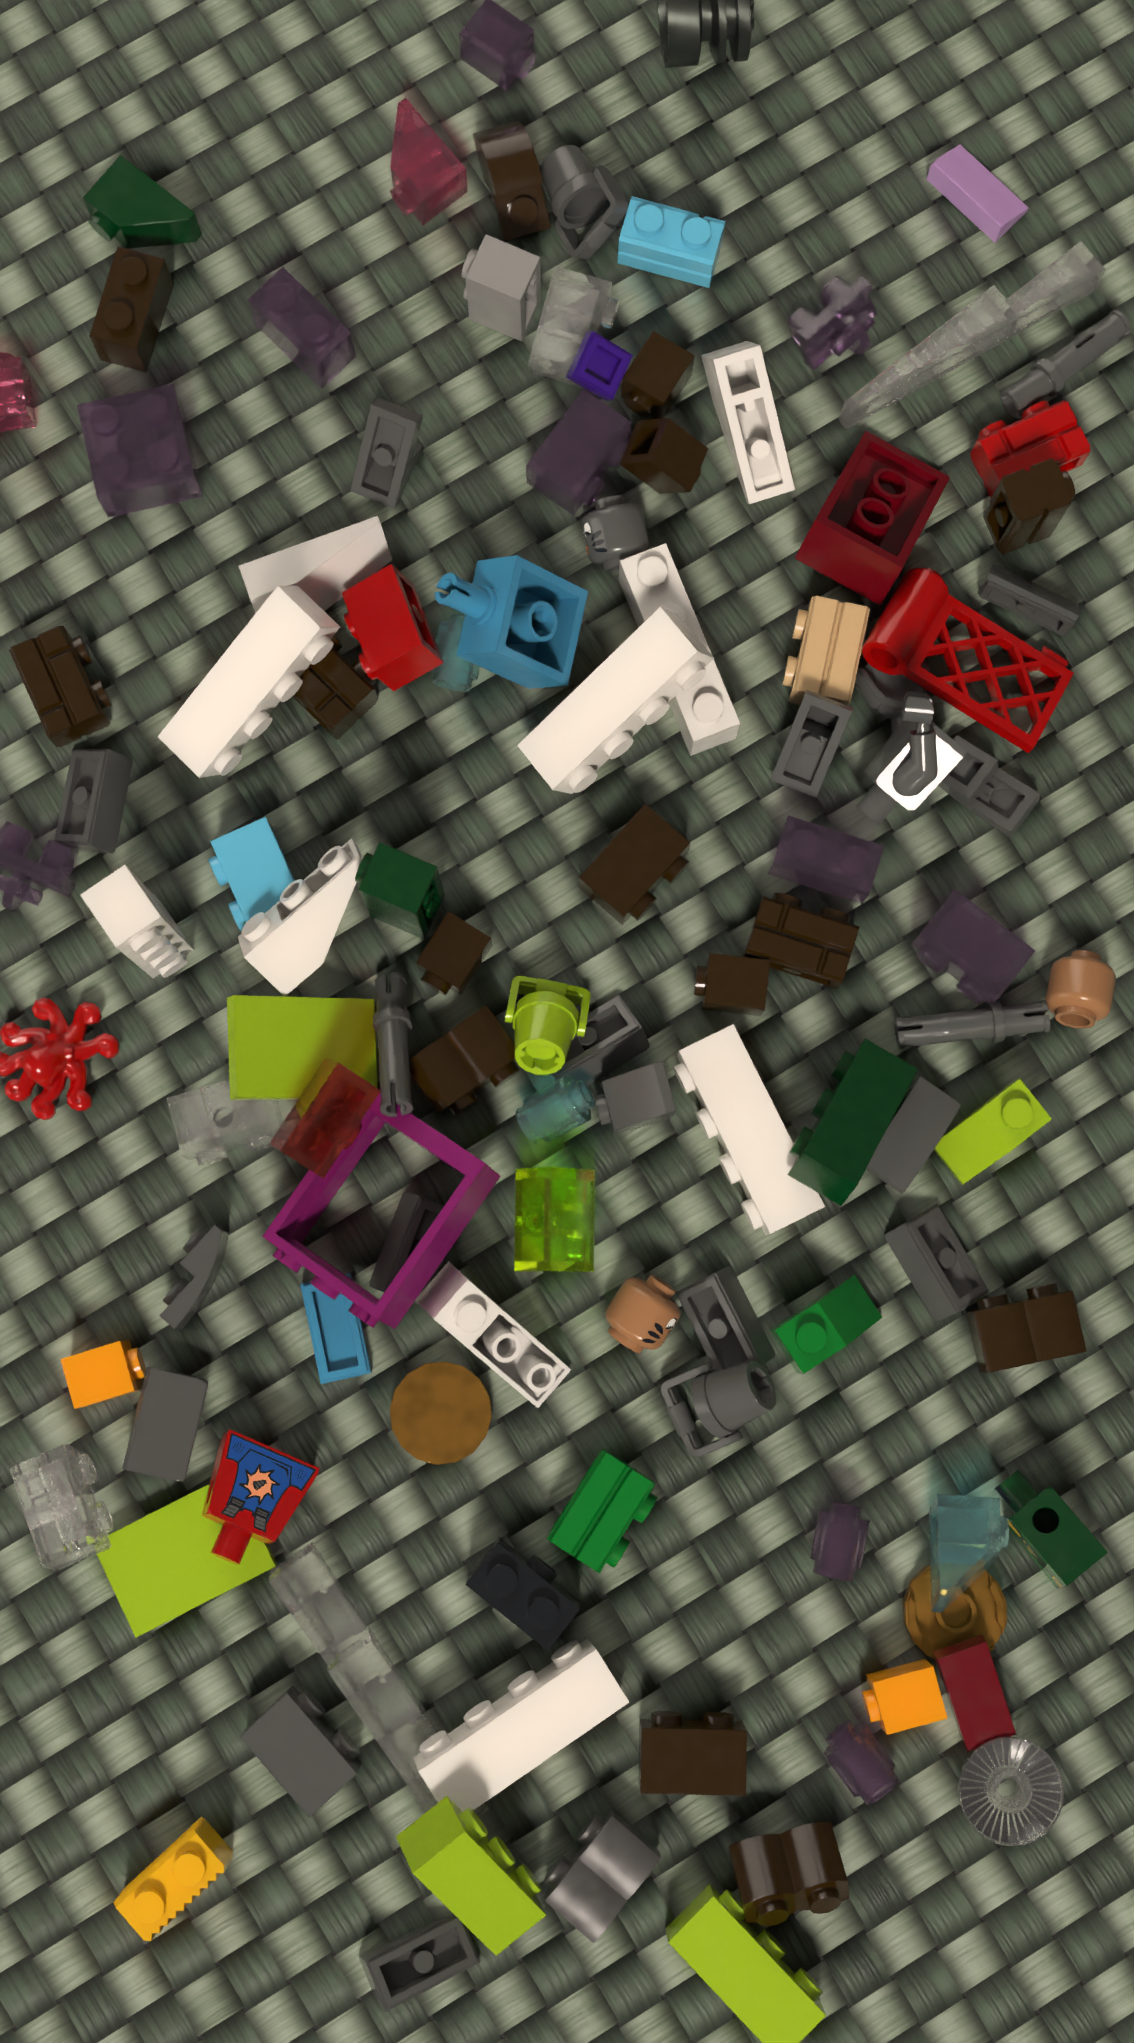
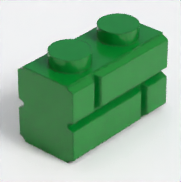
M602 1448L547 1534V1539L598 1573L601 1572L606 1563L614 1568L630 1543L623 1535L631 1522L635 1519L642 1524L657 1501L658 1497L651 1493L655 1482Z

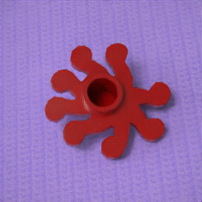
M48 998L38 999L34 1002L31 1009L36 1018L43 1021L50 1020V1030L42 1027L22 1029L14 1022L6 1023L0 1030L1 1040L6 1046L16 1048L26 1044L33 1045L31 1048L11 1056L0 1052V1076L7 1077L21 1068L24 1070L20 1079H11L4 1087L5 1094L11 1100L17 1102L25 1101L31 1096L33 1088L37 1083L44 1089L31 1102V1110L35 1117L49 1120L56 1114L54 1101L63 1092L67 1078H69L70 1087L66 1095L68 1105L71 1109L79 1112L87 1111L92 1106L93 1098L86 1091L88 1069L85 1061L98 1053L108 1059L114 1058L119 1053V1041L115 1036L107 1033L98 1035L92 1040L84 1041L87 1026L99 1023L102 1018L101 1009L96 1004L84 1002L78 1005L73 1022L69 1026L62 1010L53 1000Z

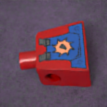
M231 1429L226 1431L220 1440L202 1512L203 1517L222 1525L211 1553L226 1561L240 1565L251 1537L267 1544L275 1542L317 1477L320 1468Z

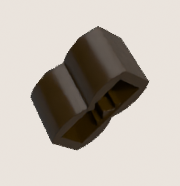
M487 1005L409 1059L411 1075L441 1116L448 1111L454 1117L460 1115L479 1100L475 1092L484 1085L492 1082L495 1088H497L520 1071L515 1060V1044Z
M1057 1283L1026 1289L1028 1299L1009 1303L1007 1294L977 1299L979 1309L968 1311L966 1314L979 1371L983 1373L995 1372L1087 1352L1073 1291L1058 1292Z
M831 1822L809 1823L789 1829L781 1834H765L746 1838L729 1846L731 1865L746 1923L758 1922L762 1926H773L784 1922L789 1917V1914L797 1910H810L816 1914L828 1913L837 1909L841 1902L849 1899L848 1879Z

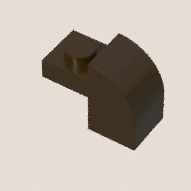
M514 121L473 133L483 179L491 190L502 238L508 241L551 228L541 187L543 180L525 127L519 121Z

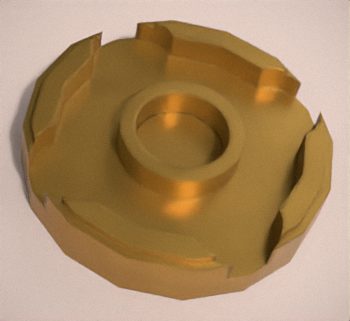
M447 1361L426 1363L408 1373L395 1389L390 1406L392 1431L401 1447L416 1459L435 1465L456 1463L474 1453L487 1436L492 1418L490 1396L481 1380L465 1366Z
M940 1559L924 1566L909 1582L903 1598V1622L911 1640L927 1656L934 1659V1651L981 1634L991 1652L1000 1635H1003L1007 1624V1602L999 1583L981 1566L964 1559Z

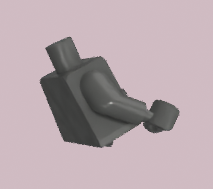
M923 662L921 667L930 672L929 664ZM867 664L857 670L856 686L873 710H877L879 714L888 719L891 718L892 735L864 771L875 785L857 807L880 825L898 802L910 812L916 810L968 751L932 723L934 707L930 696L927 695L928 690L902 674H885Z

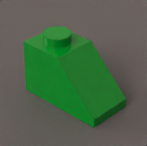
M852 1275L771 1328L770 1332L796 1372L805 1374L850 1344L879 1321L882 1316L856 1276Z

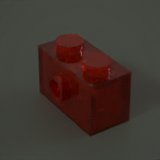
M325 1058L269 1145L324 1179L341 1151L349 1148L357 1138L362 1128L360 1122L381 1090L339 1062Z

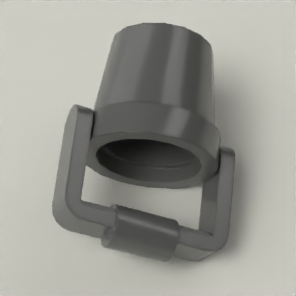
M566 145L552 151L543 160L540 172L552 203L551 209L556 217L553 223L555 230L571 257L586 260L596 250L600 249L616 229L617 224L627 212L628 203L606 167L598 165L595 168L579 147ZM595 222L584 236V240L580 242L573 229H579Z
M749 1361L717 1371L711 1370L712 1367L707 1362L676 1375L662 1384L661 1393L668 1407L666 1410L678 1437L682 1438L690 1455L700 1457L741 1440L743 1436L739 1429L774 1408L776 1405L775 1387L767 1370L760 1363ZM693 1377L695 1379L692 1382L691 1393L696 1413L710 1434L720 1438L705 1445H702L696 1431L697 1427L676 1387L677 1384Z

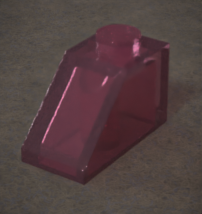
M404 98L398 103L390 165L393 189L390 190V193L396 205L405 215H409L412 212L424 226L468 192L466 168L411 103Z

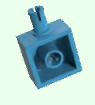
M518 555L478 560L472 583L450 572L440 578L436 587L448 592L449 595L447 596L439 591L435 592L436 601L441 605L448 606L465 614L456 656L528 689L568 686L588 595L587 590Z

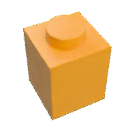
M130 1340L117 1341L60 1359L74 1409L87 1407L142 1389L141 1378L145 1377L146 1366L140 1349L138 1347L132 1349Z
M926 1659L866 1674L870 1689L861 1692L865 1710L870 1723L878 1721L886 1735L948 1719L934 1667Z

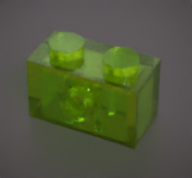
M563 1167L516 1169L514 1271L594 1272L595 1170Z

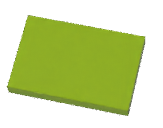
M247 995L227 997L230 1100H358L368 1085L378 1091L376 1033L373 1027V1016L375 1014L374 999Z
M209 1484L91 1543L135 1638L278 1565L269 1545L252 1537L240 1565L226 1561L211 1553L222 1525L202 1516Z

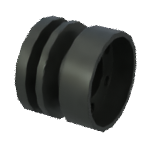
M657 0L661 51L665 68L698 65L701 43L708 41L715 64L724 63L727 40H729L731 56L734 62L748 60L751 35L754 29V0Z

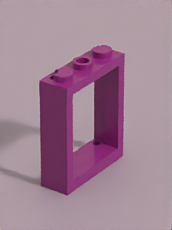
M368 1085L262 1237L277 1247L272 1256L288 1268L298 1273L300 1268L304 1266L315 1274L310 1283L318 1290L336 1300L340 1293L351 1300L353 1304L348 1311L367 1325L374 1328L377 1322L381 1321L396 1329L501 1176L486 1163L413 1114L409 1113L402 1116L399 1105L396 1104L397 1117L383 1115L380 1112L381 1093ZM387 1123L465 1177L379 1299L303 1245L302 1242L379 1131Z

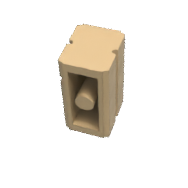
M814 596L811 598L807 611L798 609L792 638L801 640L798 657L788 656L782 685L791 687L788 701L801 705L806 690H810L847 706L850 705L870 612L867 606L849 602L841 603L838 600Z

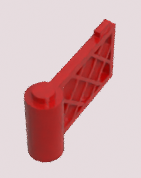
M914 568L904 574L862 647L863 657L876 670L889 675H904L1027 753L1035 747L1074 672L1066 668L1069 661L1045 646L1038 651L949 595L948 587L942 576L930 568ZM949 615L967 626L971 639L951 642L945 624ZM938 637L940 644L933 645L936 638ZM999 645L1007 650L1012 665L993 668L986 646ZM974 649L981 670L962 673L955 652ZM943 654L950 676L938 678L921 667L924 659L927 656ZM1039 670L1056 682L1052 690L1035 694L1028 672ZM1016 675L1023 696L1004 700L997 678ZM985 680L992 702L980 704L970 698L965 683ZM1039 703H1044L1040 710ZM1027 707L1032 722V727L1028 733L1012 724L1007 709Z

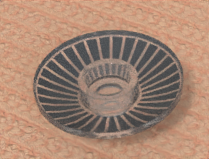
M1000 1737L982 1744L968 1757L960 1773L958 1796L964 1816L980 1835L997 1844L1020 1846L1036 1841L1053 1827L1062 1809L1064 1787L1057 1765L1041 1747L1019 1737ZM1006 1778L1014 1779L1016 1783L1015 1791L1009 1796L1000 1795L998 1790L1000 1782Z

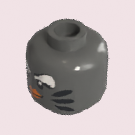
M623 495L609 496L594 501L596 510L586 514L581 521L588 558L595 564H602L603 571L619 570L620 560L650 548L643 509L634 503H624Z

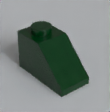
M121 155L83 197L91 216L88 222L92 228L107 241L116 238L128 249L196 242L202 236L195 213Z

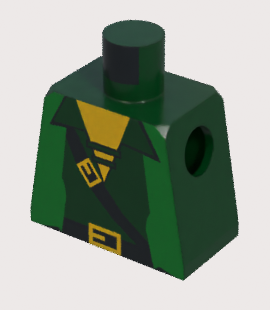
M1018 1469L994 1488L1014 1512L1012 1516L1004 1521L1056 1588L1068 1586L1108 1553L1051 1486H1048L1038 1494ZM1036 1512H1043L1050 1519L1051 1528L1048 1533H1041L1034 1526L1033 1516Z

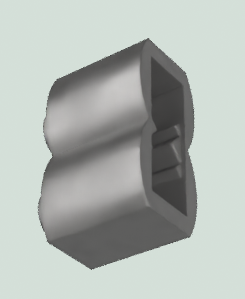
M612 1810L603 1819L598 1814H595L588 1821L577 1837V1840L583 1844L570 1861L562 1856L553 1865L543 1881L549 1886L545 1892V1902L593 1943L604 1933L627 1900L641 1886L661 1858L660 1851Z

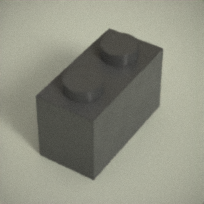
M292 1685L244 1730L240 1738L310 1818L358 1773L361 1762L356 1757L360 1754V1750L343 1730L339 1729L334 1733L321 1718L326 1713L324 1708L308 1690L305 1689L300 1694Z

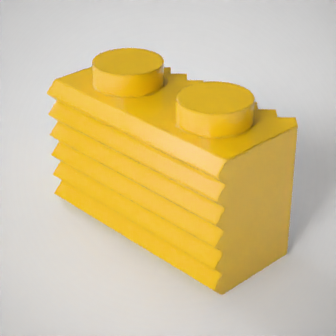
M201 1816L121 1891L113 1902L115 1908L144 1941H152L156 1933H160L164 1926H168L172 1918H176L180 1911L185 1910L188 1903H192L196 1896L201 1895L204 1888H208L212 1881L217 1880L220 1873L226 1871L233 1859V1850L209 1822Z

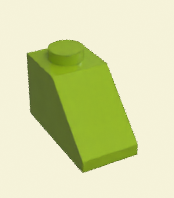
M1018 1079L1008 1084L945 1133L934 1150L961 1185H963L1016 1148L1052 1118L1022 1080Z

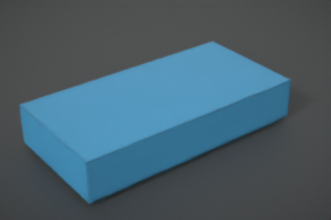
M352 1273L345 1274L353 1280ZM310 1282L300 1284L320 1383L324 1384L372 1373L362 1321L348 1311L353 1302L341 1293L334 1300L318 1290Z

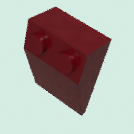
M865 431L814 520L795 559L874 603L881 605L904 567L950 477L870 432Z

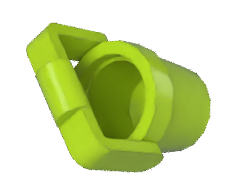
M516 976L513 978L504 1022L512 1023L513 1020L515 1060L521 1068L535 1075H548L557 1072L563 1067L571 1041L575 1035L581 1037L585 1035L591 997L587 989L541 978L536 979L526 976ZM517 994H523V995H525L523 998H521V999L518 1001V1003H517V1005H516V1007H515L516 999H517ZM575 1005L580 1006V1013L578 1012Z

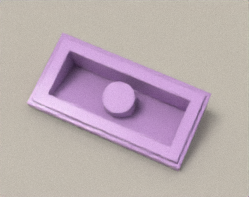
M961 144L937 158L930 166L926 180L994 243L1029 209Z

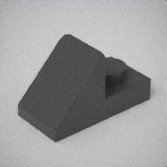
M379 397L374 400L370 406L351 484V492L393 509L397 507L422 451L423 444L417 441L423 415Z
M806 690L770 780L816 798L854 708Z

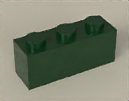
M379 842L374 855L370 853L364 855L355 876V881L360 883L358 891L372 918L425 940L445 896L438 867Z
M866 1038L854 1055L845 1050L831 1074V1077L838 1080L833 1092L825 1088L810 1112L812 1116L818 1118L814 1127L811 1130L804 1126L789 1151L790 1154L797 1158L787 1175L842 1206L862 1178L918 1069Z

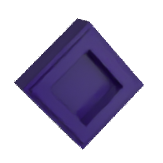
M594 331L586 332L566 378L605 401L613 400L633 355Z

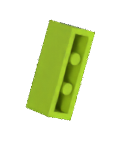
M446 1796L398 1834L396 1839L412 1873L497 1956L546 1916L536 1896L542 1891V1888L534 1874L524 1863L518 1868L514 1866L515 1859L498 1836L491 1840L488 1839L486 1827L470 1807L462 1812Z
M709 1884L665 1928L668 1943L762 2043H800L826 2016L819 1999L823 1994L822 1989L803 1968H800L796 1973L790 1969L781 1959L786 1954L785 1950L766 1929L763 1928L757 1934L746 1923L741 1902L728 1889L720 1894Z

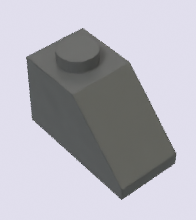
M663 1061L652 1063L602 1081V1094L594 1096L601 1125L610 1123L613 1135L671 1120L676 1112Z

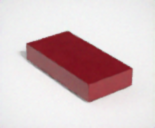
M982 1634L934 1651L933 1654L966 1750L970 1752L981 1746L983 1747L984 1744L990 1741L993 1743V1740H1002V1738L1016 1735L987 1642Z

